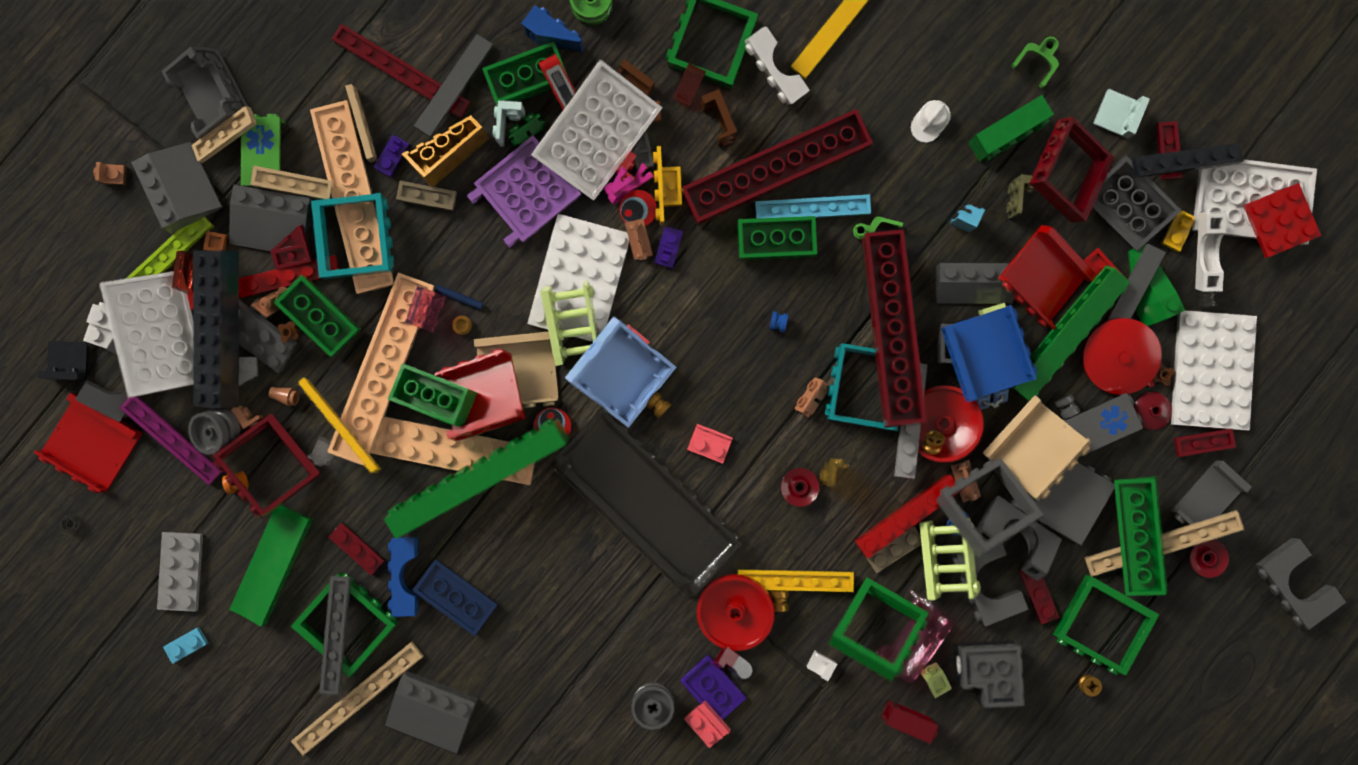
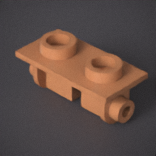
M639 219L625 223L634 260H644L648 256H652L653 253L644 220Z
M280 287L277 291L275 290L253 303L252 306L265 317L272 315L280 310L274 302L287 288Z
M814 377L809 382L804 395L798 399L795 410L809 418L819 405L814 401L815 398L822 401L829 390L827 389L829 385L823 380Z
M969 460L951 466L955 481L961 477L965 479L970 477L968 474L972 472ZM976 481L962 489L960 492L962 502L973 501L981 497Z

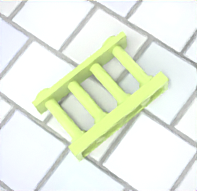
M589 280L585 281L582 285L583 289L555 293V291H552L551 286L543 287L540 291L555 366L563 365L568 356L584 354L591 346L566 348L563 347L562 343L564 338L592 334L594 342L599 335L592 299L595 296L594 288L590 286ZM585 297L587 308L560 312L556 310L555 303L558 300ZM587 315L589 317L590 326L568 330H563L559 327L560 319Z
M933 520L920 522L927 600L940 598L942 592H968L969 599L977 597L978 593H980V583L976 578L974 552L964 538L963 545L937 546L935 544L936 534L959 533L956 527H935ZM964 553L965 564L939 565L937 563V555ZM966 572L967 584L942 585L939 583L940 573Z

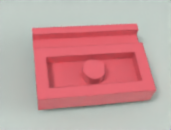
M697 424L687 450L723 463L733 437Z
M706 700L684 717V720L709 748L731 730Z

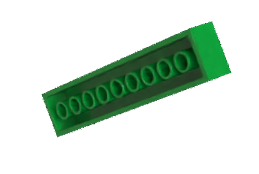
M551 418L545 421L540 426V429L536 430V428L527 431L522 436V439L516 437L508 442L509 444L506 445V448L498 447L488 455V458L484 455L472 464V467L466 465L454 474V477L450 474L443 478L437 486L434 483L425 488L421 495L416 493L409 497L404 504L400 502L393 506L392 509L387 511L388 515L384 520L395 539L565 446L570 438L560 420L556 419L553 421Z

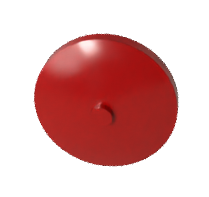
M1114 318L1099 324L1088 335L1082 349V365L1090 381L1106 392L1119 395L1134 393L1147 386L1156 376L1162 358L1161 346L1155 333L1145 324L1130 318Z
M936 386L925 390L924 402L927 422L921 424L918 453L931 461L939 463H950L965 458L977 447L983 435L984 419L979 405L975 400L965 402L962 390L957 387ZM932 430L941 432L945 437L942 450L937 455H930L923 449L926 434Z
M738 574L725 575L712 581L703 590L697 605V621L706 638L723 649L729 647L733 651L747 650L761 643L771 631L774 622V604L765 587L753 578Z

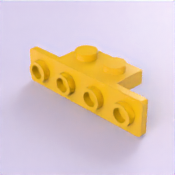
M657 146V152H653V163H657V171H654V182H658V190H655V201H659V209H656V220H660V225H664V207L682 206L681 168L662 167L661 146Z

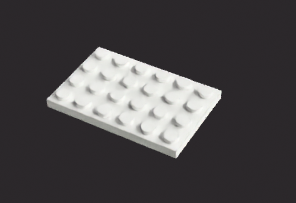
M600 60L531 155L589 198L595 200L662 107Z
M1244 160L1240 164L1199 169L1194 210L1195 218L1192 231H1198L1199 212L1227 213L1226 233L1224 235L1257 239L1243 205L1297 183L1300 184L1312 213L1317 169ZM1309 241L1302 243L1300 245H1307L1309 244Z
M558 214L527 324L548 330L540 292L543 287L551 286L552 291H555V293L583 289L582 285L585 281L589 280L590 286L594 288L595 296L592 299L600 334L607 325L628 250L629 238L627 232ZM585 297L558 300L555 303L556 310H559V312L587 308ZM588 315L560 319L559 327L563 330L590 326ZM592 334L573 336L593 342Z
M181 270L100 283L128 398L194 385L193 316Z
M1183 311L1178 314L1171 425L1250 430L1257 316Z

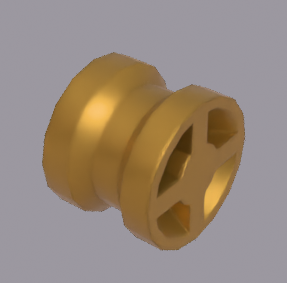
M929 431L923 443L924 451L930 455L939 454L945 442L944 435L939 431Z
M1083 675L1079 679V689L1088 696L1094 697L1101 692L1102 684L1094 676Z

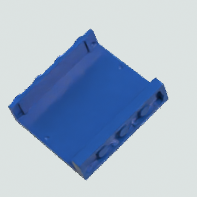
M1011 305L941 328L965 402L1036 380L1037 370L1035 365L1031 364L1029 347L1025 346L1023 341V329L1017 323L1018 314Z

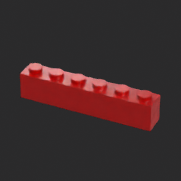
M946 474L854 540L855 544L866 558H870L938 509L940 505L936 499L941 495L940 491L947 486H950V488L955 486L954 483L956 481L951 475ZM959 491V492H957L956 494L952 495V498H953L954 496H956L958 493H960L961 491Z

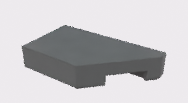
M645 132L632 151L636 155L634 159L636 171L639 170L642 163H645L648 167L647 169L655 167L648 135Z

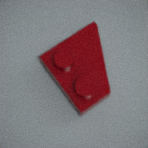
M303 225L297 226L292 233L270 251L276 269L314 260Z

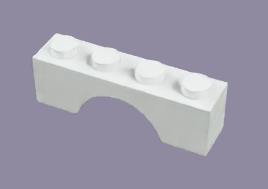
M767 26L761 28L744 41L747 52L751 56L754 55L758 68L762 72L765 71L768 76V83L779 92L777 95L782 103L787 105L793 104L810 91L800 75L787 76L779 72L775 67L773 50L777 41Z
M1199 212L1195 289L1223 291L1224 272L1220 266L1219 247L1221 239L1226 233L1227 213Z

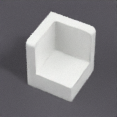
M816 650L807 664L808 669L819 674L821 678L829 681L837 666L836 661Z

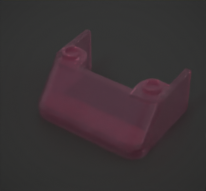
M910 590L909 593L916 598L911 603L928 612L925 619L928 623L923 631L919 630L918 635H920L917 644L915 646L911 645L910 650H912L908 661L903 660L902 665L904 668L900 676L896 675L907 683H912L918 677L953 626V620ZM910 619L893 645L881 646L877 650L876 655L894 665L916 621Z

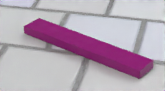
M140 397L128 398L121 405L120 409L208 485H211L223 472V470L219 472L209 457L197 450L186 437Z

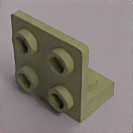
M1020 175L1009 184L1008 194L1011 197L1006 209L1009 219H1014L1022 214L1023 194L1032 193V191L1036 190L1029 184L1032 178L1031 175Z

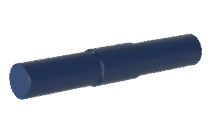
M437 285L435 288V292L478 310H481L484 303L440 285Z

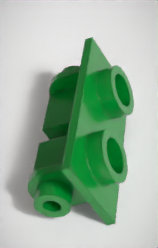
M538 113L527 115L522 124H515L508 130L509 133L506 135L509 138L513 137L511 142L514 146H520L530 138L526 133L528 130L534 136L544 129L543 126L546 124L542 118L538 120L540 117Z

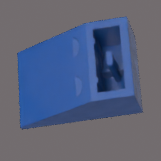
M535 5L521 23L525 35L540 46L554 41L558 49L577 52L584 51L583 42L580 39L581 35L575 30L570 31L565 28L564 22L558 18L556 20L550 16V12L543 7L538 8Z

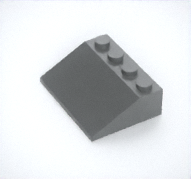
M191 142L148 153L131 162L161 227L171 234L223 208L202 163L196 159Z
M1126 154L1108 171L1093 208L1138 251L1182 210L1149 176L1136 178L1132 159Z
M233 185L230 201L229 244L271 251L299 225L304 226L307 239H309L313 218L311 201L313 200L307 197Z
M406 671L402 675L395 692L385 726L457 753L478 698Z

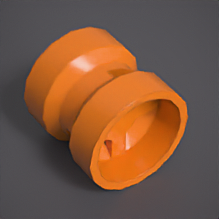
M243 471L237 472L235 475L248 489L249 484L246 474ZM223 476V487L228 495L239 490L235 485L231 487L225 479L226 476Z

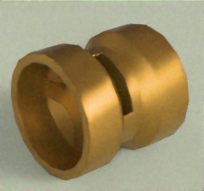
M659 392L646 404L648 409L654 411V415L657 418H660L671 406L668 401L662 399V395Z
M769 591L774 604V611H789V604L787 603L789 591Z

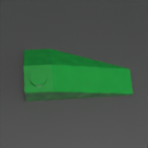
M1146 243L1138 251L1135 249L1128 251L1130 274ZM1160 265L1135 309L1139 321L1146 326L1153 325L1185 311L1176 290Z

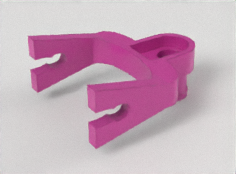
M645 163L641 164L634 180L631 176H628L623 181L622 178L627 173V170L621 167L614 182L605 186L604 191L608 194V199L612 204L620 202L627 193L636 190L654 177L651 172H648L643 177V173L648 168Z

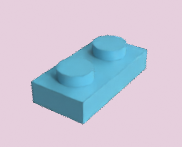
M197 627L165 645L163 648L173 664L209 643L200 627Z

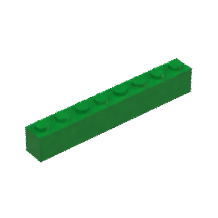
M1106 265L1055 325L1056 328L1049 332L1029 357L1031 364H1034L1037 370L1036 380L1011 388L1028 401L1034 396L1037 397L1041 388L1064 365V361L1068 356L1075 352L1078 344L1089 335V331L1094 325L1101 321L1104 313L1112 308L1115 300L1126 291L1130 281L1116 268Z

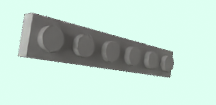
M920 363L924 394L927 364ZM921 425L900 426L894 477L915 479Z

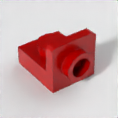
M630 151L615 171V174L618 175L621 167H624L629 172L635 165L634 159L636 155ZM627 172L622 180L624 181L628 176H631L634 180L635 177Z

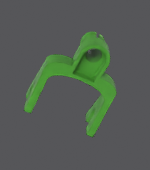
M1047 37L1040 46L1028 43L1011 65V68L1014 69L1026 52H1033L1044 58L1049 63L1051 69L1038 86L1042 89L1059 66L1058 60L1053 56L1058 48V40L1055 37ZM1046 43H1051V49L1046 47Z
M876 217L872 221L871 226L857 224L853 229V235L856 239L862 240L865 233L875 232L881 223L902 229L903 223ZM863 228L864 233L860 234L857 230Z

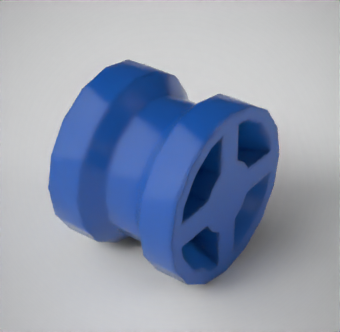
M773 311L769 330L778 329L784 333L788 314L780 315Z

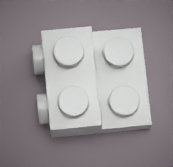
M99 302V305L93 304L86 321L89 325L83 341L107 349L113 335L105 304Z

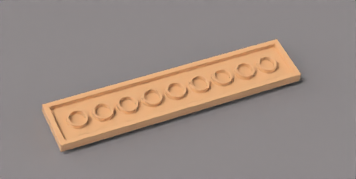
M345 100L310 109L327 179L333 181L331 189L332 198L372 194L349 102ZM365 202L334 206L350 268L382 265L375 203ZM392 272L352 277L357 294L394 284Z
M401 273L397 274L340 418L369 454L391 401L388 400L389 394L402 363H406L435 289L434 285ZM336 430L327 452L365 466Z
M384 417L370 453L458 471L466 465L472 467V464L484 455L488 458V455L500 446L503 449L506 448L509 441L475 435L456 442L447 439L446 431H449V429ZM535 462L503 480L531 485Z

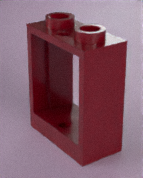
M888 699L881 716L888 726L930 744L932 739H936L939 729L931 717Z

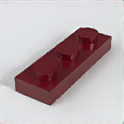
M1178 121L1157 123L1158 153L1180 151ZM1182 172L1160 175L1161 180L1183 178Z
M1233 429L1173 438L1177 457L1236 448Z
M343 522L329 536L336 545L370 575H373L386 561Z
M1019 569V574L1039 623L1042 625L1060 618L1044 578L1042 577L1036 581Z

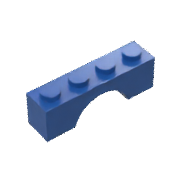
M394 537L388 543V552L391 553V561L388 563V571L391 573V580L388 583L391 600H389L388 609L391 611V616H416L418 614V595L410 591L405 585L403 570L412 558L418 556V537H399L397 539Z

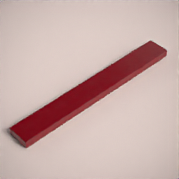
M343 24L339 26L331 39L336 44L430 101L442 85ZM459 96L449 112L462 119L471 102Z

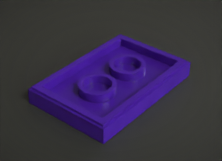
M708 654L688 671L680 681L700 704L706 700L723 720L744 702L747 697L721 668L718 669L712 665L714 660Z

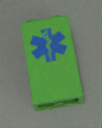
M253 114L257 124L241 135V186L265 189L250 185L253 166L280 171L281 125H285V121L277 114H267V117Z

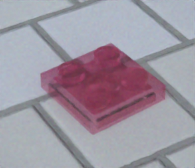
M417 286L405 323L434 333L440 311L444 305L445 296Z

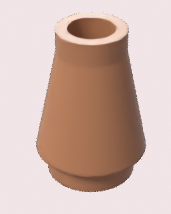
M271 387L269 398L290 407L297 405L300 393L295 388Z

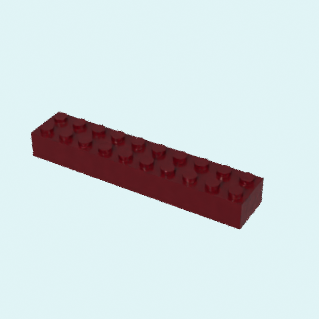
M855 109L682 187V194L698 226L865 151L872 146L873 142L858 109Z
M904 230L865 233L862 237L883 425L884 428L921 425L926 423L927 419Z

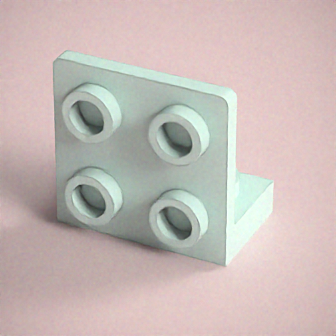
M1108 89L1093 124L1128 139L1136 134L1150 99L1142 96L1138 100H1134Z
M498 101V106L494 108V118H497V124L493 126V137H495V141L498 142L500 147H504L506 117L513 121L525 118L526 111L522 102Z

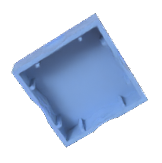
M613 317L565 378L629 428L645 408L650 397L660 389L676 366L646 344L621 321Z

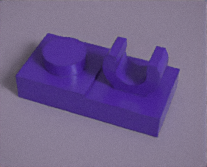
M392 135L375 163L374 168L392 178L404 157L402 153L409 149L410 144Z
M664 227L654 264L673 269L683 231Z

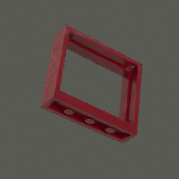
M1074 117L1058 119L1029 184L1071 223L1087 221L1115 157ZM1068 136L1093 159L1074 204L1047 181Z
M272 413L213 455L215 460L213 462L214 466L219 472L223 470L227 474L225 477L231 487L235 485L240 490L237 493L244 502L248 500L252 505L249 509L256 517L260 515L262 519L320 477V472ZM270 426L309 476L263 510L223 459Z

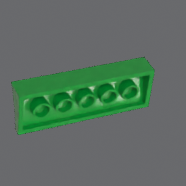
M1157 476L1115 479L1125 595H1166L1168 584Z
M284 505L273 511L232 602L230 611L247 618L260 627L267 624L313 518Z

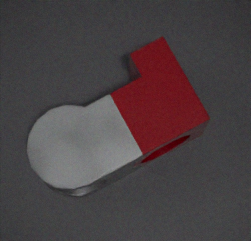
M729 647L722 648L712 663L718 669L725 667L731 671L734 678L739 680L749 678L752 674L751 665Z

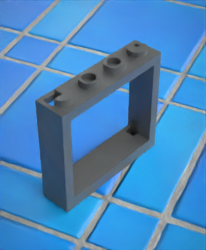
M1001 458L996 461L991 459L983 465V469L979 470L976 468L968 474L970 477L966 479L961 477L954 483L955 486L943 488L940 491L941 495L936 499L937 503L978 558L1032 525L1044 515ZM994 471L1027 516L985 542L952 498V495Z

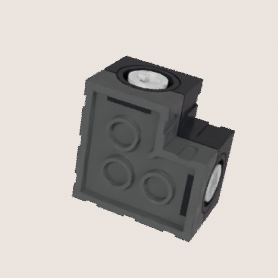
M1005 640L1004 642L954 643L956 682L964 689L975 687L977 689L976 700L985 708L1024 706L1023 679L1021 675L1022 659L1020 658L1021 646L1012 640Z

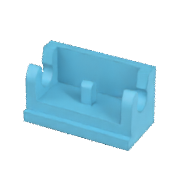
M966 205L965 208L971 210V213L958 211L959 215L952 219L950 224L969 233L978 226L985 209Z

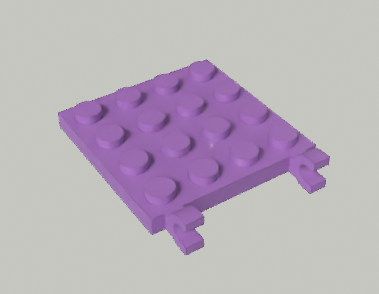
M531 136L474 183L477 188L467 195L473 204L484 195L514 231L503 239L509 248L518 239L524 243L582 195L576 187L531 155L539 144L534 136Z

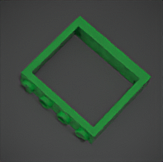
M686 0L685 7H687L685 14L682 13L678 24L681 26L679 32L675 31L672 42H674L673 48L668 49L665 59L668 60V67L732 89L746 51L744 41L752 35L758 14L721 0ZM696 2L748 20L727 77L676 59Z
M340 572L336 576L351 577L350 593L387 625L354 664L344 657L343 674L350 678L399 622L395 616H391V611L387 612L382 608L383 605L378 599H372L363 586H357L353 582L352 576ZM330 582L291 626L322 655L324 638L309 626L305 620L329 594Z
M1085 575L1053 635L1058 638L1057 642L1066 647L1070 644L1075 647L1073 651L1083 657L1085 654L1091 656L1090 661L1099 666L1102 663L1109 666L1107 670L1117 676L1119 673L1126 676L1159 614L1092 576ZM1092 587L1145 616L1120 665L1066 636Z
M866 577L833 634L829 645L892 681L895 675L900 676L904 668L902 665L903 660L908 661L912 650H910L911 645L915 646L920 638V635H918L919 630L923 631L928 623L925 620L928 612ZM867 593L916 621L894 665L843 636Z

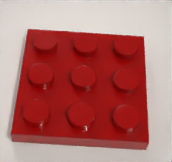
M1299 183L1243 205L1265 258L1321 236Z

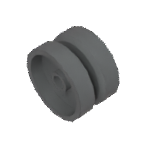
M213 408L198 413L191 418L188 428L189 437L194 447L207 455L220 451L238 438L241 432L237 417L228 408Z
M647 682L641 685L634 693L632 699V715L641 727L649 730L660 729L667 725L672 719L674 712V698L670 689L658 682ZM656 703V707H650V705Z

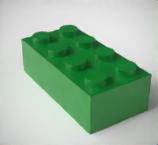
M554 41L482 68L497 106L498 101L519 102L551 90L538 63L556 54L564 68Z
M1043 95L976 134L968 144L979 162L984 159L989 161L1001 152V149L1004 152L1018 141L1021 142L1029 137L1034 131L1037 132L1044 128L1045 125L1051 122L1049 119L1054 113Z
M815 216L738 219L739 261L811 258L817 255Z
M300 275L274 302L330 357L336 356L361 330L306 275Z
M402 363L388 400L451 425L461 427L465 425L477 392Z

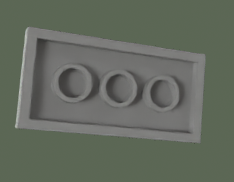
M162 532L157 610L198 611L203 534Z

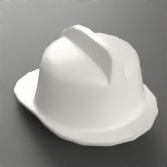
M933 100L927 102L921 108L911 123L912 135L917 140L930 142L940 135L950 120L951 113L946 104Z

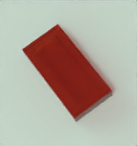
M689 63L673 99L690 106L706 71Z
M182 250L176 251L172 288L183 293H191L193 255Z

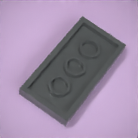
M239 300V345L274 371L280 373L298 342L293 339L287 343L282 342L281 333L276 326Z

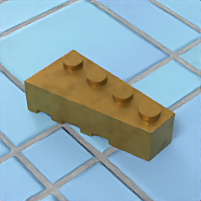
M469 116L449 127L447 132L436 134L431 141L425 144L422 142L413 151H406L402 155L410 166L433 188L483 145L489 137L483 127L472 116Z

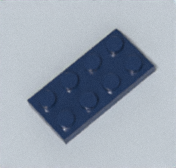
M438 559L434 560L412 590L473 636L478 633L498 605V603Z

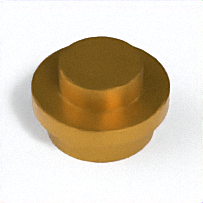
M458 316L454 319L452 327L457 334L465 335L471 330L472 323L468 317Z

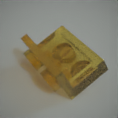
M830 458V462H825L824 469H821L820 481H823V485L835 487L837 467L848 468V464H844V460Z

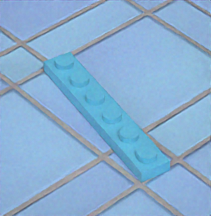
M870 195L755 202L756 219L803 216L823 218L871 214Z

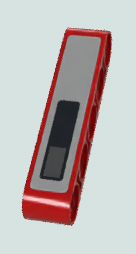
M554 54L538 64L562 110H564L576 91L560 60Z

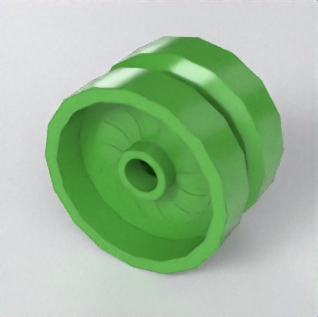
M570 0L574 16L586 25L603 23L612 11V0H592V2H589L590 0Z

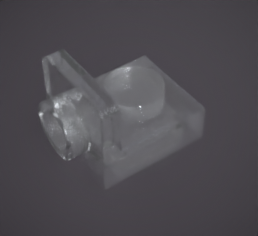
M322 436L318 437L312 454H309L307 457L312 459L311 463L320 467L323 464L330 465L333 454L327 451L332 440Z

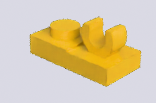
M1181 211L1172 219L1161 244L1176 252H1180L1195 217Z

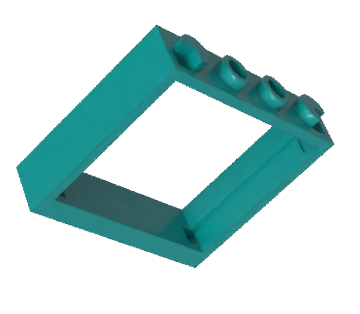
M377 193L311 201L319 278L327 280L393 272L392 267H394L395 260L390 251V248H393V241L388 232V229H391L390 218L387 217L386 210L389 209V205L384 195ZM376 201L382 265L331 270L324 207Z
M841 343L839 347H836L834 354L837 363L836 366L832 367L831 377H834L833 385H830L828 390V396H831L830 404H826L825 415H828L827 419L898 431V427L884 428L881 422L835 415L845 351L875 356V349Z

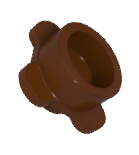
M293 321L278 326L282 342L287 343L291 339H298L299 331Z
M1160 364V368L1153 380L1168 386L1171 384V377L1175 374V370Z

